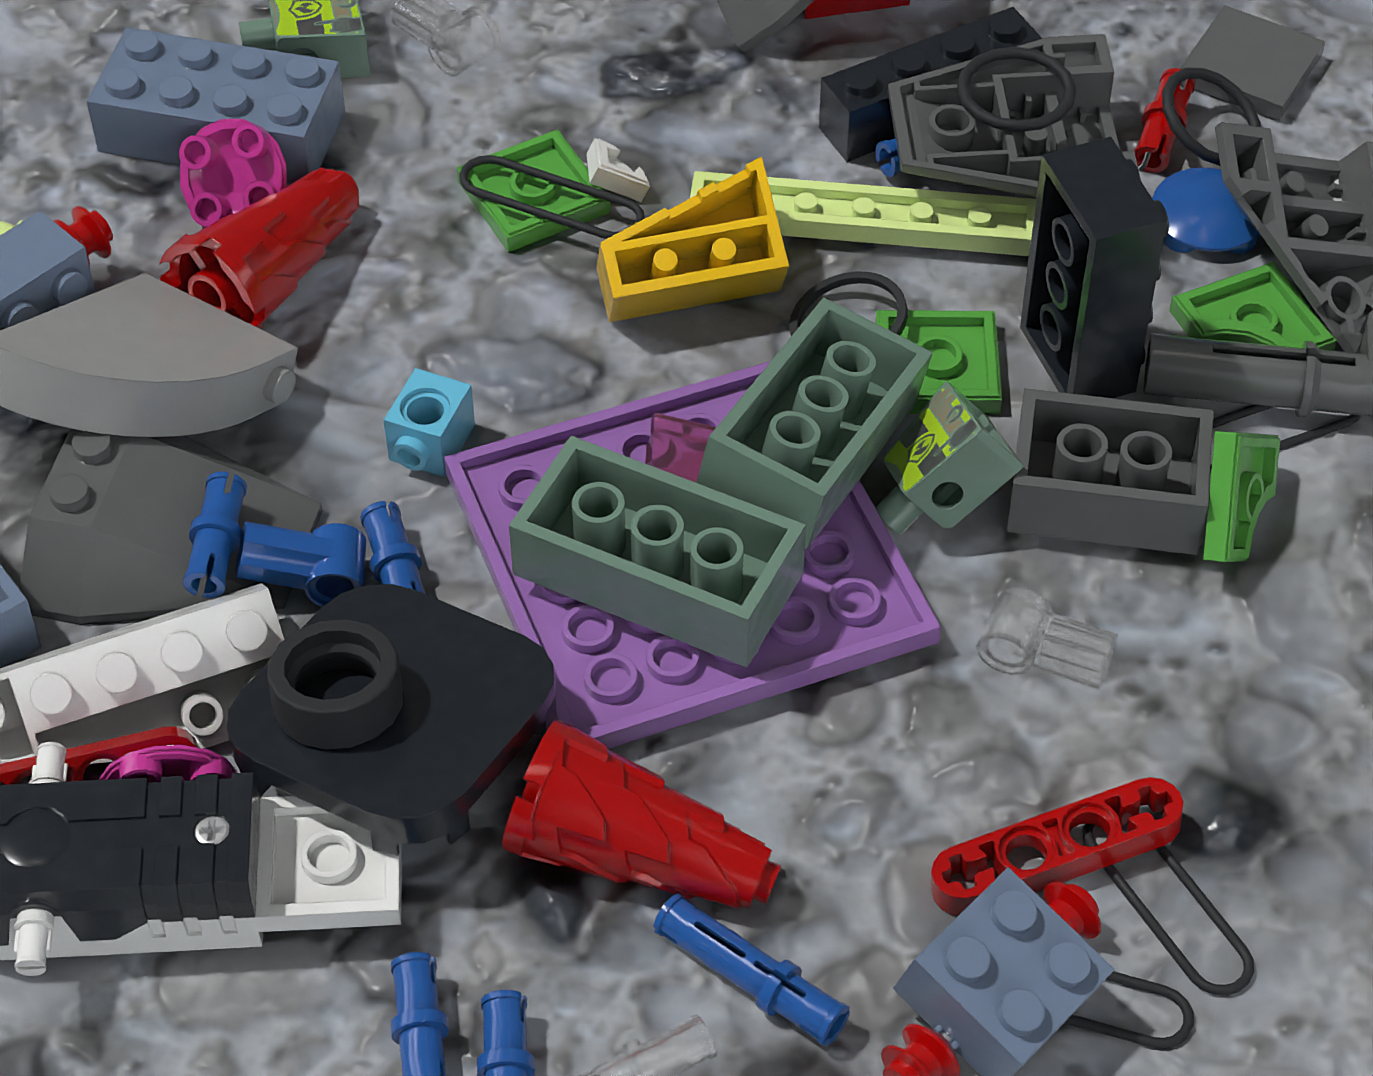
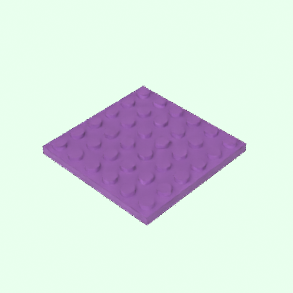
M771 361L444 457L447 477L515 632L525 635L542 646L554 665L557 720L572 725L606 745L607 749L934 645L940 641L941 626L860 480L809 548L805 549L804 574L747 668L513 575L509 524L571 435L696 483L708 437Z

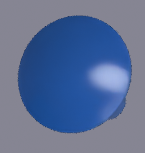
M1202 167L1182 170L1167 177L1155 190L1153 200H1159L1163 204L1169 220V233L1164 237V243L1169 249L1179 253H1188L1197 249L1212 252L1230 251L1236 254H1244L1252 251L1256 246L1257 237L1260 233L1238 212L1223 182L1221 169Z

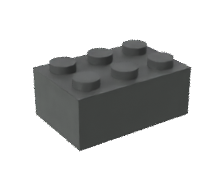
M1024 388L1016 446V455L1024 467L1013 476L1007 532L1197 555L1208 509L1214 410Z

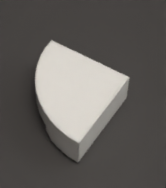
M594 138L586 153L590 184L642 202L650 187L644 171L638 167L633 172L617 158L620 149L599 138Z

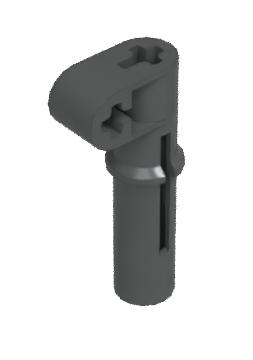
M1373 310L1368 315L1359 353L1320 350L1313 341H1305L1302 348L1151 333L1145 363L1144 394L1295 409L1297 417H1306L1312 411L1373 416Z

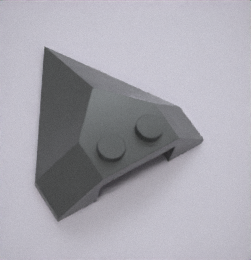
M1226 122L1219 123L1215 126L1222 178L1238 212L1262 235L1344 352L1356 353L1363 338V335L1360 333L1367 315L1373 310V142L1366 141L1340 161L1275 153L1271 128Z

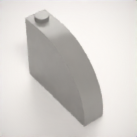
M143 273L0 330V406L50 424L100 434L169 437L216 431L252 419L288 401L296 382V375L293 371L298 347L151 275Z

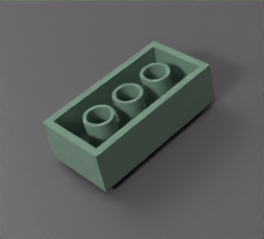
M823 297L708 437L696 483L806 524L805 549L807 550L915 406L933 352Z
M572 435L509 524L513 575L746 668L749 666L804 574L806 524Z

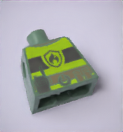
M268 0L270 18L238 22L242 46L339 61L341 78L371 76L366 33L358 0Z
M946 381L885 453L883 462L897 482V485L875 509L880 518L900 535L923 512L945 529L952 528L1017 474L1024 465L989 417Z

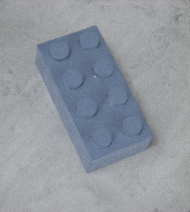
M126 27L86 101L98 152L176 165L181 163L179 158L181 143L187 137L196 135L201 128L220 119H245L263 127L278 142L287 164V183L289 184L320 168L345 114L339 61Z

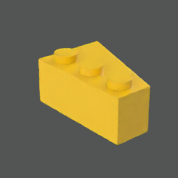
M762 156L746 164L744 170L720 183L715 184L712 182L699 189L697 195L669 210L664 208L600 242L596 269L609 323L781 291L789 263Z

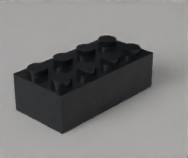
M1111 136L1042 155L1020 329L1059 392L1105 398H1117L1134 393L1137 390L1140 367L1145 363L1146 359L1144 345L1148 324L1153 320L1152 301L1156 281L1161 277L1160 257L1163 240L1169 233V220L1163 204L1159 200H1153L1141 182L1136 164L1132 159L1124 157Z

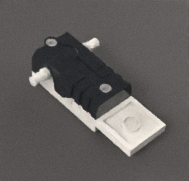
M45 742L37 747V763L33 765L32 779L29 781V784L0 785V960H16V971L22 975L36 976L43 974L47 968L46 958L262 947L263 932L401 925V844H399L400 852L398 856L373 850L369 830L295 796L260 798L258 784L253 772L232 773V778L220 779L218 774L197 775L196 780L184 781L183 776L161 777V782H149L147 778L66 782L68 763L65 764V757L67 756L65 746L56 742Z

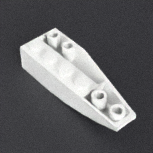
M260 583L1 668L0 764L37 756V747L45 742L60 743L68 749L160 727L176 726L187 730L196 738L199 747L203 749L228 741V709L239 692L269 662L277 646L285 640L269 589ZM98 759L96 761L91 762L90 764L114 761L109 759Z

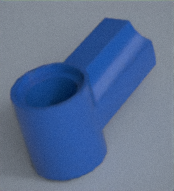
M245 521L236 558V578L305 589V594L309 600L323 607L339 594L364 585L367 539L357 528L340 523L322 525L312 533Z

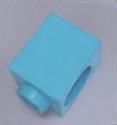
M415 368L383 420L389 460L397 462L410 470H422L445 477L444 457L460 452L475 426L471 384Z

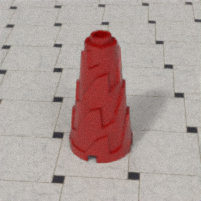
M322 167L313 170L276 194L266 196L237 213L223 217L195 234L188 235L186 233L164 252L159 265L163 262H169L170 269L159 278L161 281L262 330L264 322L298 288L297 282L325 255V248L352 223L349 218L359 208L358 186L355 180L344 171L324 169Z
M560 720L552 722L523 779L527 781L522 797L516 796L503 835L502 848L504 850L549 864L571 867L616 883L627 882L628 880L673 895L680 894L686 899L696 896L737 909L739 906L749 909L753 899L763 904L767 903L782 865L770 861L772 850L765 846L766 843L724 821L722 813L665 785L662 776L607 749L605 744L576 727Z

